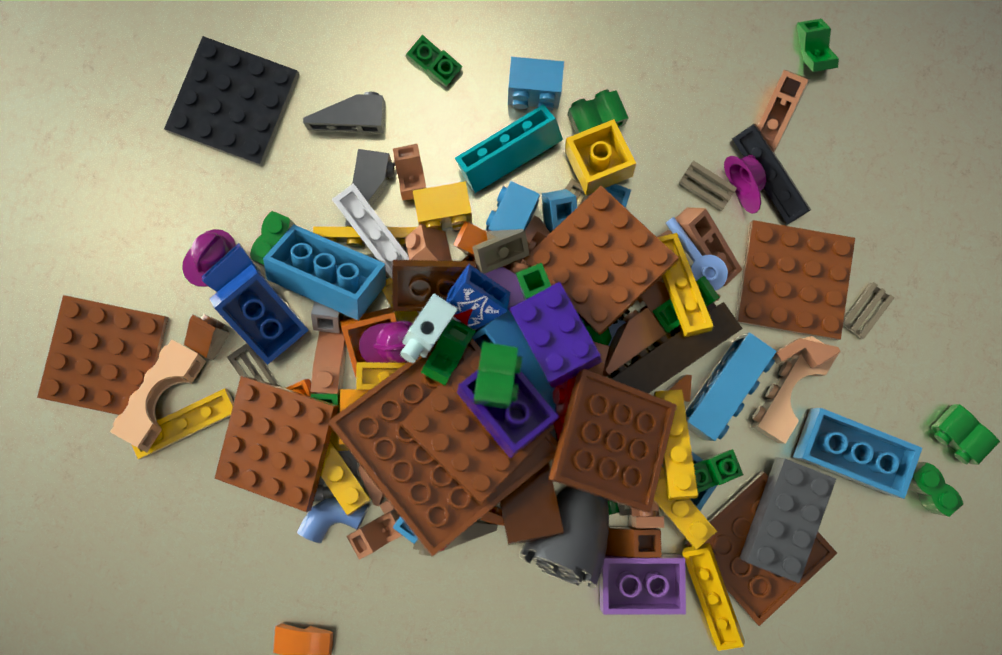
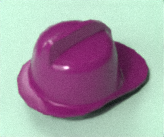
M748 155L741 159L736 156L727 157L724 161L725 174L730 183L737 187L735 193L742 207L751 214L757 213L761 207L760 191L765 187L766 174L763 166L753 155Z
M212 229L200 234L194 240L192 247L183 260L182 270L185 278L195 286L206 287L207 285L202 281L201 276L236 246L234 238L228 232L220 229Z
M397 321L369 327L363 332L359 342V350L362 357L367 362L407 363L408 361L400 353L405 347L402 341L413 323Z

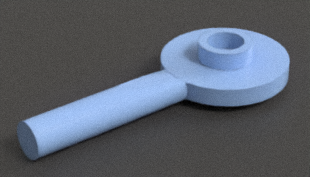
M674 217L666 222V225L673 234L677 233L682 247L692 259L691 270L695 280L697 281L705 275L715 291L720 289L728 277L725 263L714 255L702 256Z

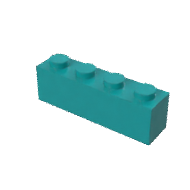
M543 104L455 157V160L464 179L476 193L556 145L563 138L556 118Z

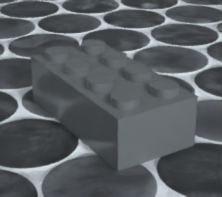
M776 457L739 559L800 583L836 478L788 459Z

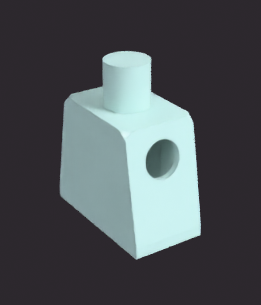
M433 294L403 339L402 343L405 347L400 353L401 356L411 363H415L419 355L426 357L452 319L457 308L436 294Z

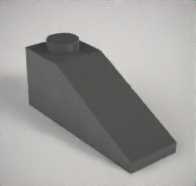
M369 91L365 92L364 95L356 94L303 117V124L307 130L384 133L386 103L383 95H379L377 92Z
M358 149L352 184L357 187L371 207L387 187L389 177L393 178L395 162H392L390 154ZM346 219L345 226L352 227V225Z

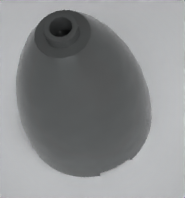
M566 486L556 495L564 534L525 542L519 557L531 564L532 560L535 561L536 566L542 569V572L577 586L582 581L587 582V586L594 589L597 586L607 551L609 536L608 500Z

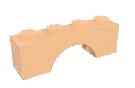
M813 336L803 338L806 340L823 343L818 339L814 338ZM800 351L794 354L790 362L786 361L779 371L781 377L777 384L773 383L765 395L768 399L764 406H759L753 414L752 419L754 422L751 427L777 443L786 444L799 422L791 407V393L794 386L805 376L818 377L826 375L838 354L813 368H810Z
M171 340L161 350L159 359L154 367L146 372L144 382L131 395L128 406L122 414L117 416L110 432L135 447L148 452L162 430L155 417V406L160 395L173 385L179 383L192 384L206 361L198 353Z

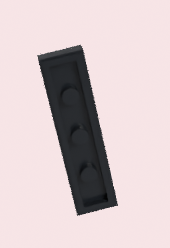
M752 124L732 138L743 157L753 155L763 166L766 174L764 189L787 225L811 211V208L756 124Z

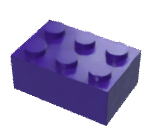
M560 282L509 308L552 389L575 377L583 368L588 370L602 362L599 351Z
M478 370L458 385L457 394L510 459L551 427L559 417L521 371L520 374H514L513 384H518V394L516 402L511 401L508 409L473 403Z

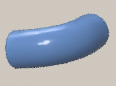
M335 497L326 498L312 507V510L303 519L297 533L310 541L322 543L326 532L334 524L342 523L358 530L368 511L369 505L365 504L353 514L347 516Z

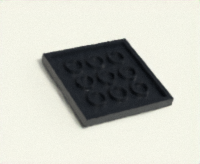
M202 36L164 130L262 167L299 77V72L290 67Z

